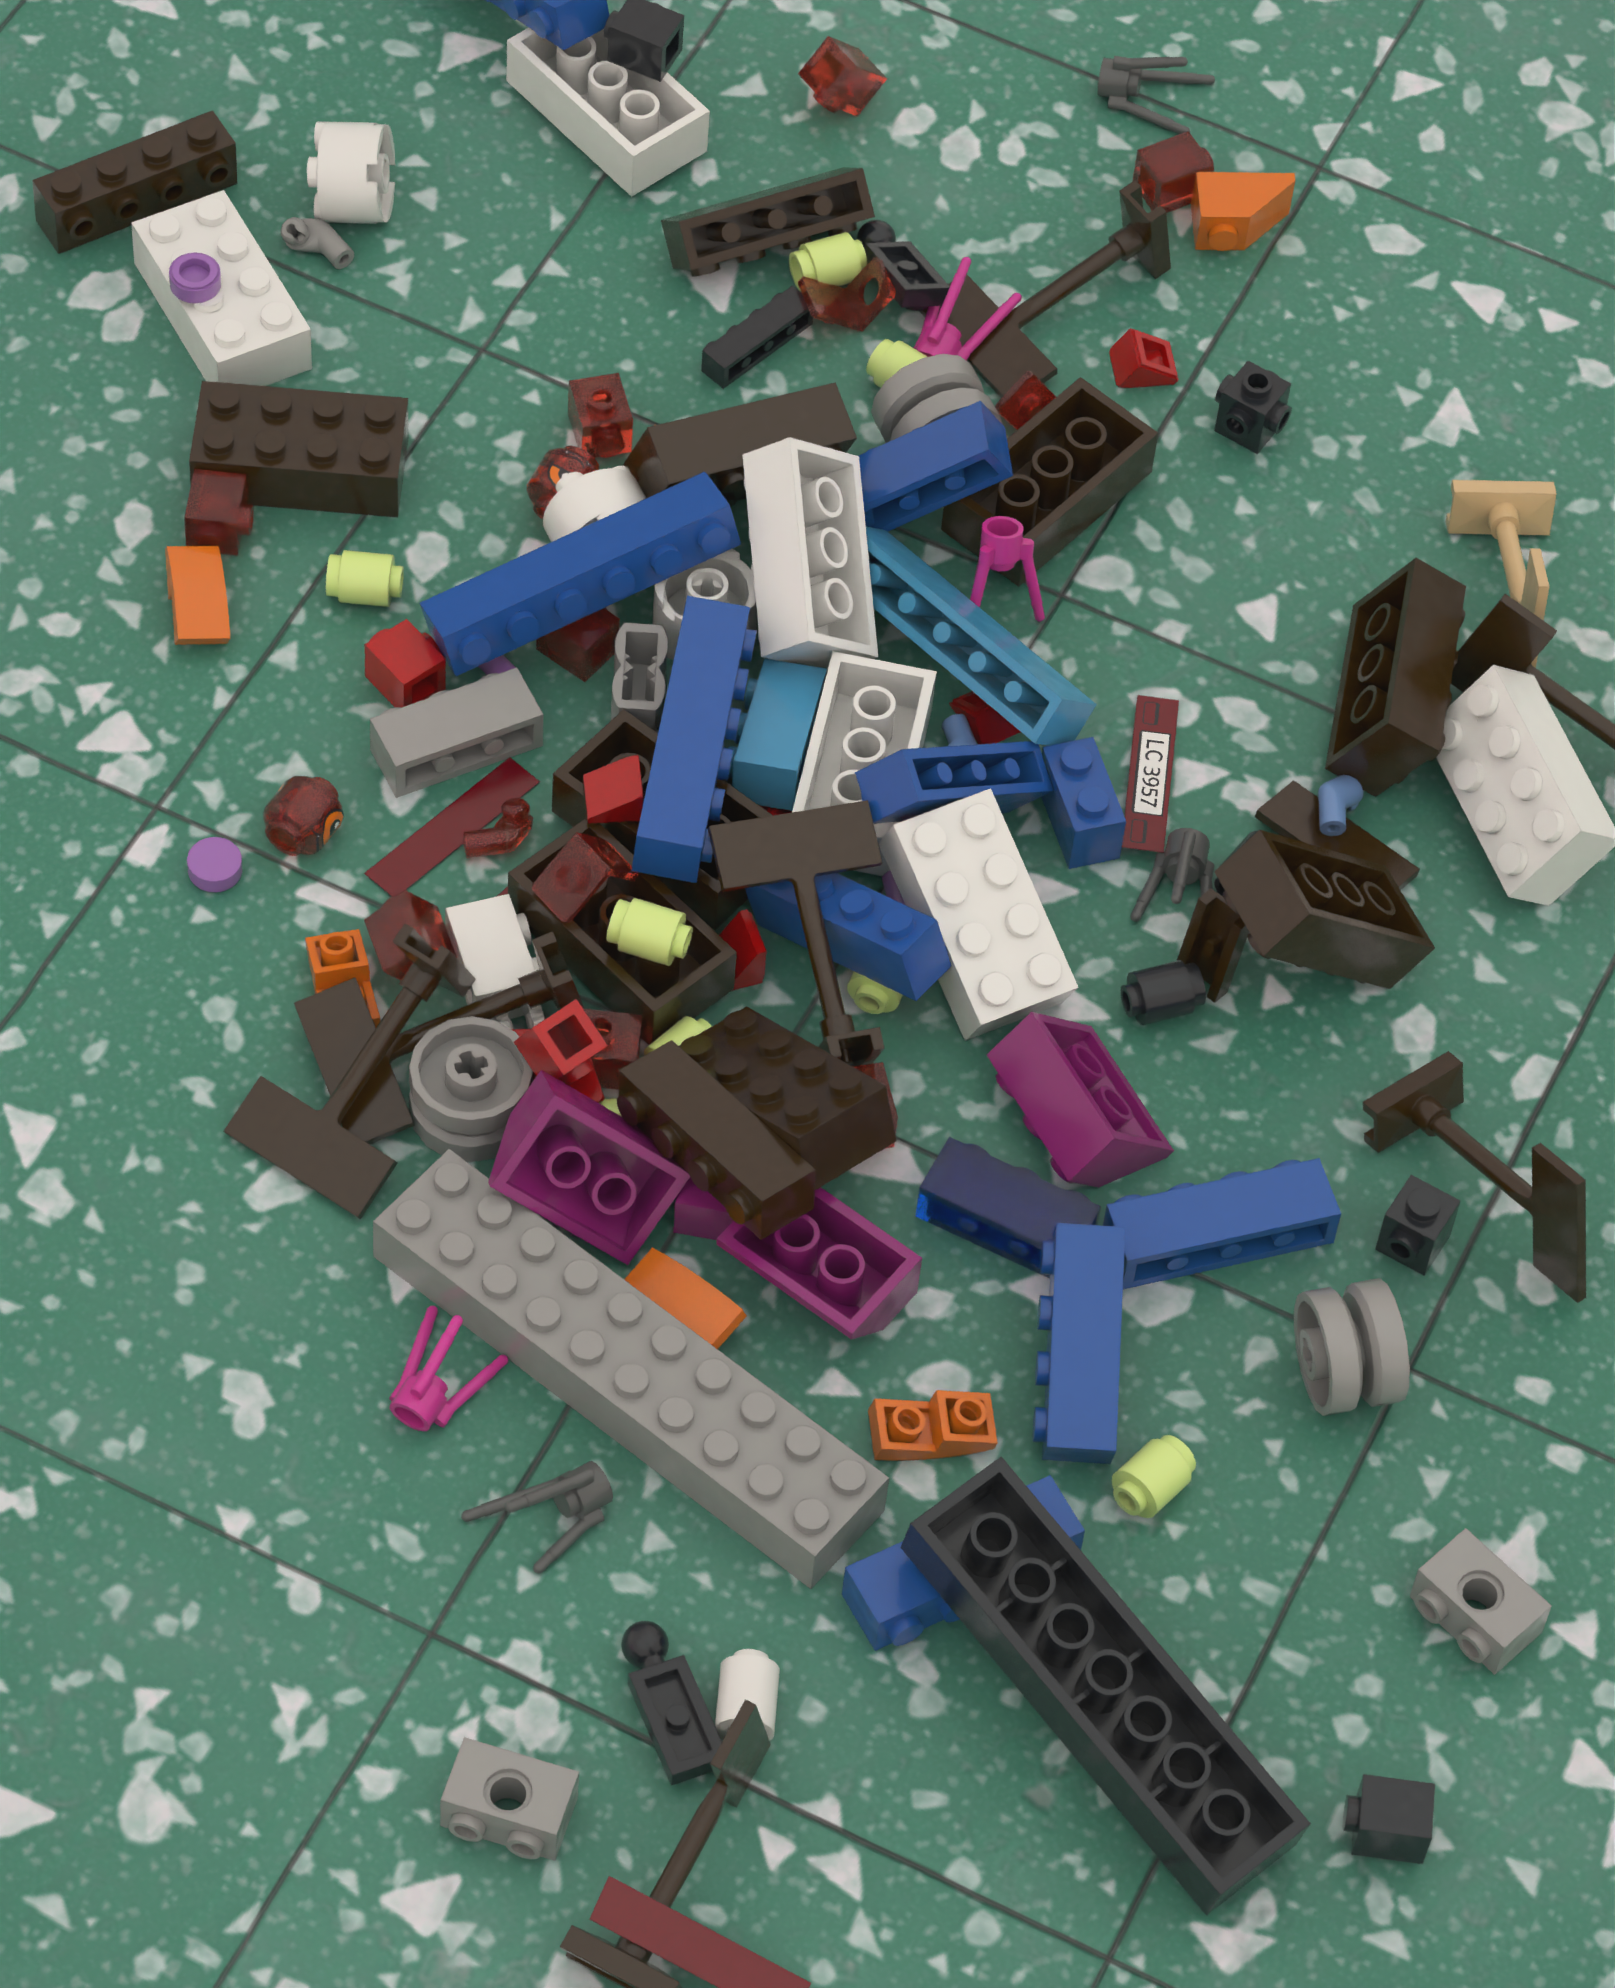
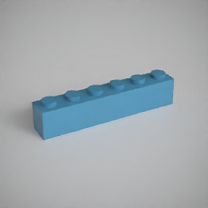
M866 526L874 609L1035 744L1050 746L1074 741L1097 704L888 531Z

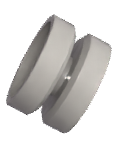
M939 354L925 357L901 368L885 381L875 395L871 409L874 422L886 443L978 401H981L1001 422L1000 415L990 397L984 393L981 381L971 363L958 355Z
M473 1016L447 1020L428 1030L414 1047L409 1065V1084L411 1088L409 1093V1110L415 1124L413 1129L428 1148L440 1155H443L450 1149L466 1162L496 1158L509 1115L533 1082V1071L514 1044V1041L519 1038L515 1031L495 1020Z
M1380 1278L1351 1283L1346 1286L1343 1298L1331 1287L1304 1291L1297 1295L1294 1306L1296 1351L1301 1375L1308 1396L1316 1411L1322 1416L1352 1411L1357 1407L1360 1396L1371 1407L1398 1403L1406 1399L1410 1377L1408 1345L1400 1311L1387 1283Z

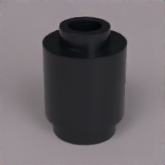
M1181 960L1129 972L1127 984L1121 986V1000L1128 1017L1135 1016L1141 1025H1147L1193 1013L1196 1006L1205 1004L1206 990L1199 967L1194 962L1184 964Z

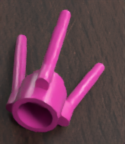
M964 257L954 275L941 309L940 306L928 307L921 334L913 348L927 357L948 354L961 356L967 361L969 355L1021 301V294L1014 293L962 346L959 341L962 336L961 332L947 322L971 265V259Z
M995 516L986 519L982 523L980 555L970 600L980 607L989 569L1008 571L1015 566L1018 560H1022L1036 621L1041 622L1044 620L1045 615L1033 560L1034 541L1023 538V525L1021 522L1006 516Z
M433 1305L427 1308L400 1382L389 1398L392 1401L390 1410L398 1420L412 1429L424 1432L428 1431L433 1423L444 1428L454 1412L508 1363L506 1355H499L447 1401L445 1393L448 1387L435 1374L453 1343L463 1319L459 1315L452 1317L424 1369L417 1373L438 1314L437 1307Z

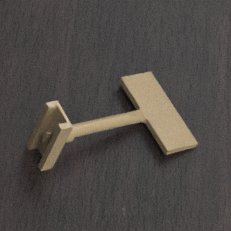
M1452 480L1451 492L1453 499L1451 511L1446 516L1448 534H1492L1493 538L1498 540L1510 597L1544 621L1549 582L1541 549L1530 548L1526 570L1518 535L1550 536L1557 495L1554 482ZM1537 657L1531 663L1532 666L1535 668L1537 663Z

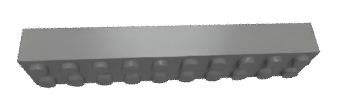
M448 1149L373 1221L374 1258L452 1317L455 1315L461 1316L463 1319L462 1324L499 1353L506 1355L511 1362L810 1589L815 1586L885 1511L889 1484L888 1476L532 1210L490 1187L488 1177L452 1150Z

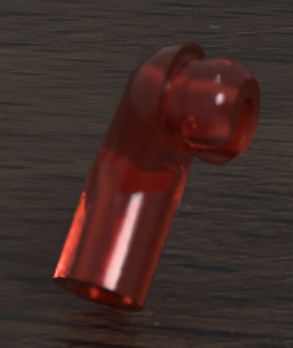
M521 798L508 799L501 805L503 816L493 828L463 831L465 857L499 855L514 851L533 826V817L529 815V803Z

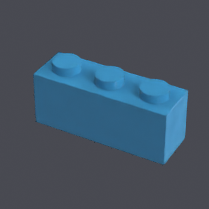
M764 658L759 678H750L748 681L745 709L749 711L748 713L741 712L736 741H734V743L738 744V747H728L733 749L728 778L732 779V787L759 806L793 810L826 679L827 668Z

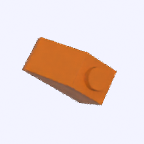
M1196 172L1191 201L1195 250L1227 251L1247 249L1289 214L1295 185V173Z

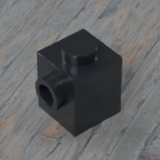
M627 0L620 11L614 10L610 14L604 28V38L608 39L607 61L661 82L682 51L684 15L646 0Z
M1410 1175L1385 1213L1375 1250L1425 1276L1451 1235L1461 1201Z
M1363 1774L1357 1795H1347L1344 1805L1342 1829L1343 1831L1353 1832L1351 1855L1423 1864L1432 1840L1435 1784Z

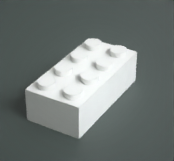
M529 27L507 40L506 81L631 197L707 152L710 111L668 72L662 81L659 82L607 61L608 39L604 38V29L565 50H562L547 39L539 37Z
M224 190L131 222L134 264L206 381L267 386L312 369L311 329ZM197 252L209 255L217 261L221 272V288L215 297L202 303H188L178 299L172 293L169 282V268L172 262L181 255Z
M791 437L743 454L744 488L747 499L748 533L751 542L754 575L753 587L756 597L761 657L827 668V671L832 651L870 659L878 658L859 456Z
M832 651L792 812L862 801L861 790L855 772L901 749L923 748L932 711L937 671ZM899 822L874 824L877 841L879 842L892 825ZM880 846L879 849L883 862L881 866L854 871L883 876L890 869Z
M1492 665L1447 709L1443 729L1445 743L1436 758L1507 896L1549 906L1615 847V826L1535 676Z
M991 788L894 824L878 842L905 905L938 921L952 965L938 981L965 1041L1023 1019L1030 1012L1038 1013L1062 1004L1078 988Z

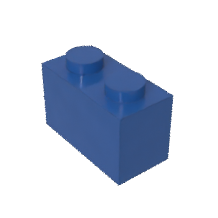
M1094 737L1042 747V756L1054 791L1041 798L1068 868L1072 869L1120 859L1126 819Z

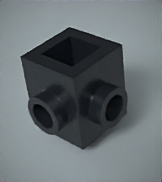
M1247 361L1235 376L1227 375L1217 390L1215 401L1219 403L1214 431L1258 454L1274 434L1282 431L1291 415L1292 407L1287 405L1291 383L1280 378L1276 373Z

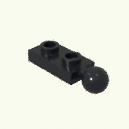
M870 220L863 224L857 233L856 240H860L865 249L867 267L902 308L913 311L925 310L927 306H942L950 286L911 241L896 242L893 228L883 220Z
M639 1621L632 1624L622 1637V1652L629 1663L642 1669L628 1673V1686L671 1786L713 1772L710 1763L722 1741L685 1656L682 1655L665 1661L664 1658L668 1652L669 1641L664 1629L652 1621Z

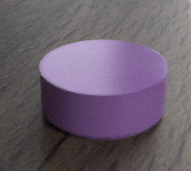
M194 252L179 256L172 262L169 268V282L172 293L178 299L188 303H202L212 299L221 288L219 264L214 258L203 253Z
M209 837L198 841L191 847L187 856L189 878L196 887L207 892H222L232 888L242 875V856L239 848L230 840L221 837Z

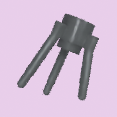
M1114 56V59L1104 57L1099 74L1098 96L1109 98L1108 108L1124 110L1169 131L1176 132L1182 136H1188L1190 134L1188 127L1130 102L1128 97H1138L1141 80L1211 85L1215 82V77L1213 75L1146 70L1149 68L1183 67L1188 63L1186 57L1127 58Z
M1192 828L1175 829L1169 834L1164 853L1159 852L1156 854L1153 870L1131 913L1132 921L1137 922L1141 919L1165 873L1174 882L1171 901L1174 904H1179L1182 901L1185 886L1196 882L1197 879L1200 880L1201 896L1212 888L1215 865L1207 859L1210 842L1205 834Z
M589 1461L547 1482L466 1510L461 1514V1518L463 1521L469 1522L503 1510L511 1513L553 1498L563 1516L570 1518L575 1515L579 1520L534 1564L533 1570L539 1574L553 1561H556L583 1533L604 1521V1515L600 1508L612 1502L613 1492L602 1469L595 1462Z

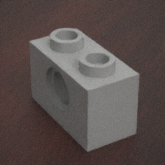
M1466 1528L1418 1569L1410 1593V1598L1414 1600L1416 1608L1425 1619L1434 1624L1439 1623L1457 1640L1460 1649L1470 1660L1482 1663L1494 1675L1543 1632L1552 1607ZM1466 1600L1479 1601L1487 1609H1475L1468 1605Z
M464 1737L440 1800V1826L448 1828L453 1835L466 1841L478 1842L484 1839L504 1845L510 1852L522 1858L538 1859L539 1857H544L555 1861L578 1799L579 1771ZM511 1798L517 1800L522 1805L514 1810H502L496 1807L494 1803L500 1799Z

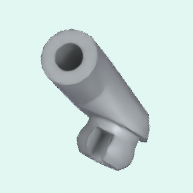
M292 217L282 224L281 237L286 245L295 251L322 253L336 269L347 267L354 258V251L330 224L324 220Z

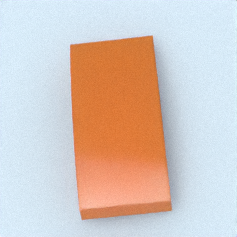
M167 546L165 548L168 600H172L175 645L227 644L230 640L226 585L219 546Z
M360 930L332 932L306 937V949L315 994L356 978L375 1027H377L380 1023V1015L370 982L369 963Z
M653 1247L624 1279L716 1349H719L747 1317L741 1307L713 1285Z
M936 1390L930 1401L874 1399L868 1409L874 1460L903 1461L956 1457L992 1450L998 1444L990 1393Z

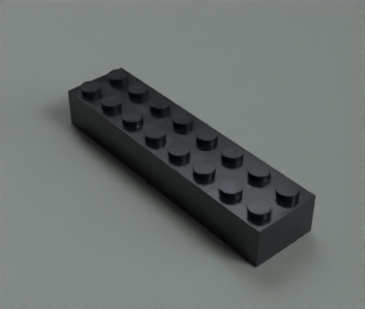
M999 1457L910 1523L900 1548L1206 1916L1298 1843L1311 1823L1002 1457Z

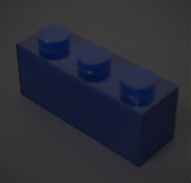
M949 1137L919 1187L915 1216L1040 1274L1042 1240H1052L1056 1223L1098 1225L1101 1206L1092 1203L1080 1192L1064 1190L1042 1180L1030 1169L1014 1167L992 1157L980 1146L964 1144ZM1041 1274L1050 1279V1275Z

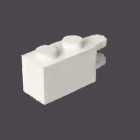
M509 894L445 908V939L448 948L476 979L465 995L467 1005L520 984L519 977L539 970L537 958H531L527 945H531V934L527 918L524 913H515ZM529 1004L491 1020H495L509 1029H513L511 1018L525 1015L527 1027L531 1029L545 1020L541 1005L530 1009Z

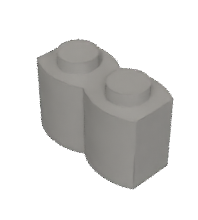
M624 623L620 627L615 641L611 720L625 709L654 731L660 726L665 701L668 639L662 625Z

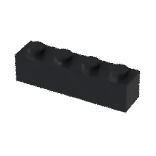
M791 286L783 293H777L765 306L755 309L747 319L738 325H733L726 334L716 341L709 342L702 350L701 371L724 389L813 324L815 303L794 286Z

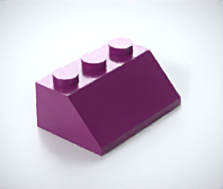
M1030 1012L987 1054V1057L998 1072L995 1076L997 1083L1009 1096L1015 1098L1025 1114L1023 1116L1025 1126L1036 1138L1042 1140L1052 1155L1050 1159L1052 1168L1066 1182L1099 1188L1166 1159L1174 1152L1092 1026Z
M541 1070L509 1115L488 1183L490 1187L624 1264L629 1265L689 1180L690 1175L672 1158L664 1157L656 1148L654 1141L640 1128L631 1126L620 1115Z
M821 1187L815 1190L813 1210L766 1238L760 1240L744 1224L740 1225L733 1221L716 1240V1245L851 1340L883 1331L918 1291L922 1257Z

